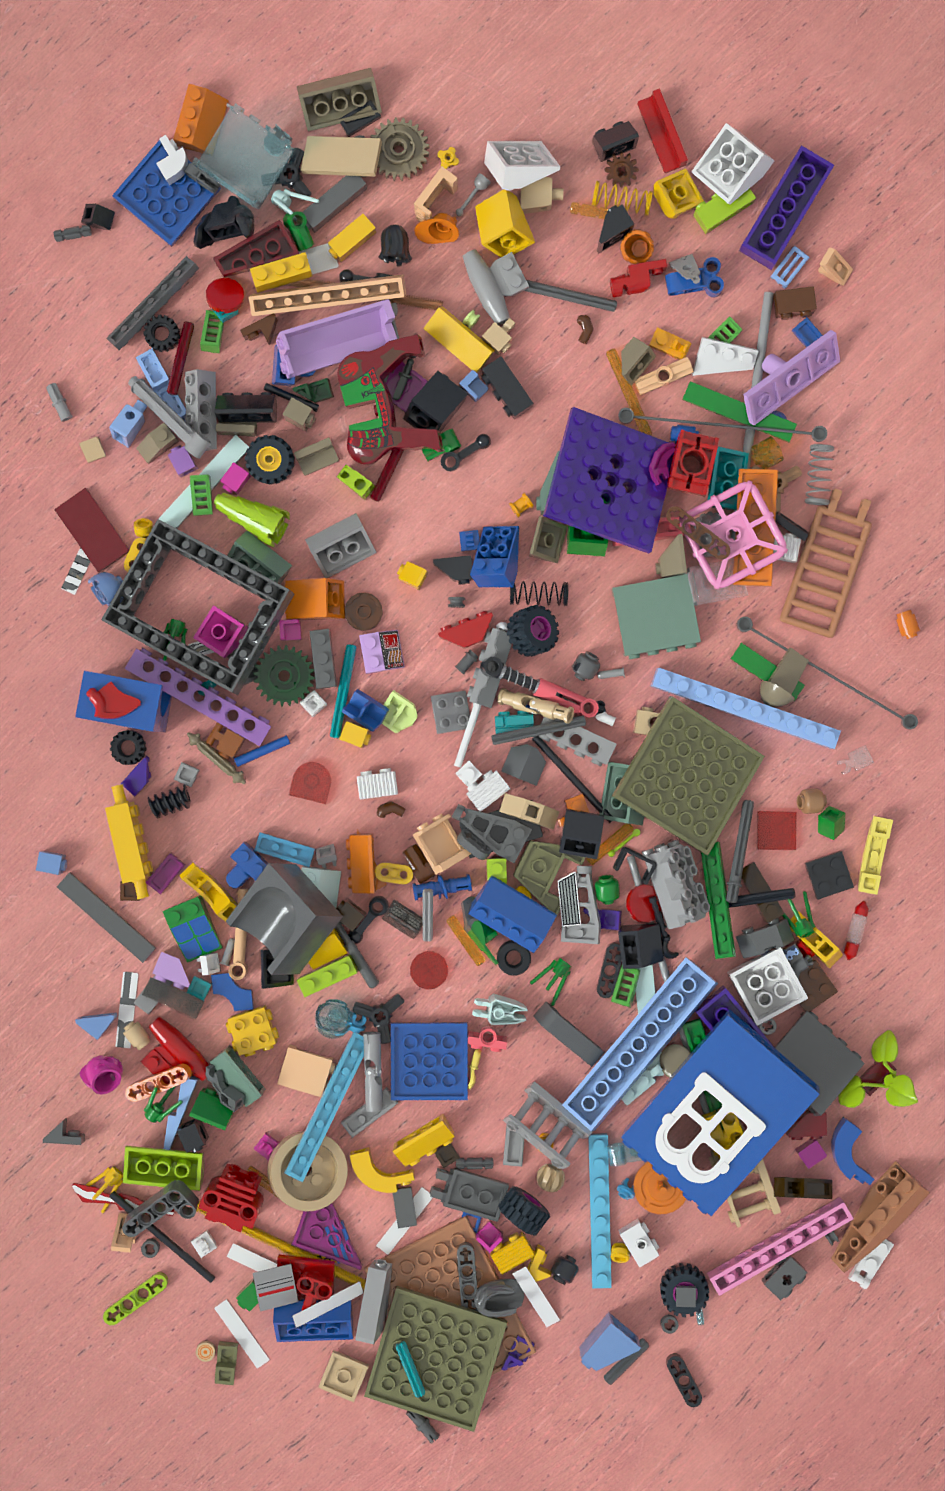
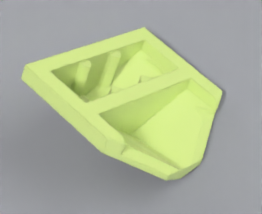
M393 690L384 703V706L389 708V711L382 724L394 733H398L412 726L418 715L415 704Z

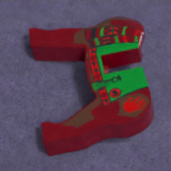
M418 334L388 341L383 346L372 351H359L349 354L341 361L338 367L337 376L345 406L352 409L376 403L374 405V412L376 417H379L349 425L347 450L351 458L357 463L363 465L376 463L389 450L417 451L432 449L437 452L444 451L440 431L435 429L396 427L393 401L387 384L384 381L407 357H425L422 337Z

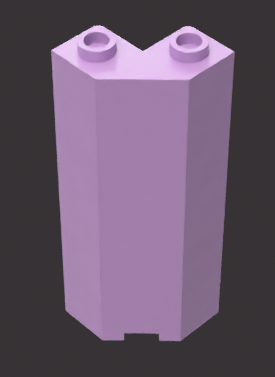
M389 299L279 332L276 344L280 352V368L282 373L286 374L287 379L341 363L346 356L354 352L372 351L383 346L388 341L397 339L392 325L395 315Z

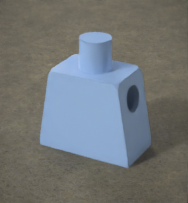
M137 400L133 407L126 404L109 427L112 438L129 448L145 423L143 412L147 405L140 400Z

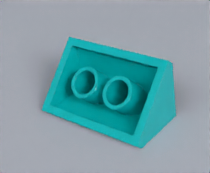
M718 446L710 480L708 500L714 494L717 496L738 484L739 469H747L749 453ZM738 493L720 502L722 509L737 510Z

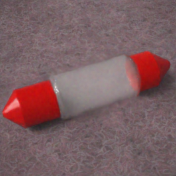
M862 901L855 907L843 952L847 960L857 956L859 945L862 942L869 912L865 901Z

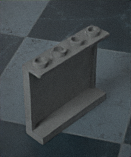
M805 1011L800 1014L801 1017L775 1046V1049L820 1086L819 1096L807 1109L815 1116H821L865 1063L857 1052L851 1051L846 1047L847 1043L843 1039L836 1038L832 1034L833 1031L825 1024L822 1025L818 1021L819 1018L813 1012Z

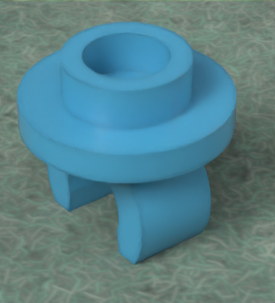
M353 1012L351 1020L347 1021L349 1030L354 1033L365 1031L366 1017L362 1016L361 1020L357 1021L355 1020L357 1015Z
M629 1178L624 1179L622 1184L617 1187L619 1196L626 1200L629 1198L633 1199L635 1196L633 1186L629 1188L627 1185Z

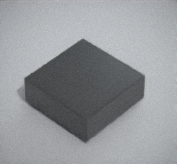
M676 1286V1307H696V1286Z

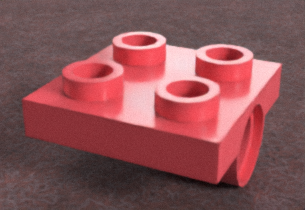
M486 1026L480 1032L469 1031L468 1044L471 1045V1048L482 1049L484 1046L490 1047L491 1051L501 1052L502 1049L506 1050L507 1036L497 1035L493 1027Z

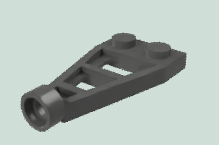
M458 804L452 815V818L464 824L497 855L506 858V860L515 863L532 831L531 828L516 820L468 809ZM463 811H465V817L461 818ZM476 817L489 821L485 832H481L473 826V821ZM494 825L504 826L508 829V834L503 843H497L491 838L490 830Z

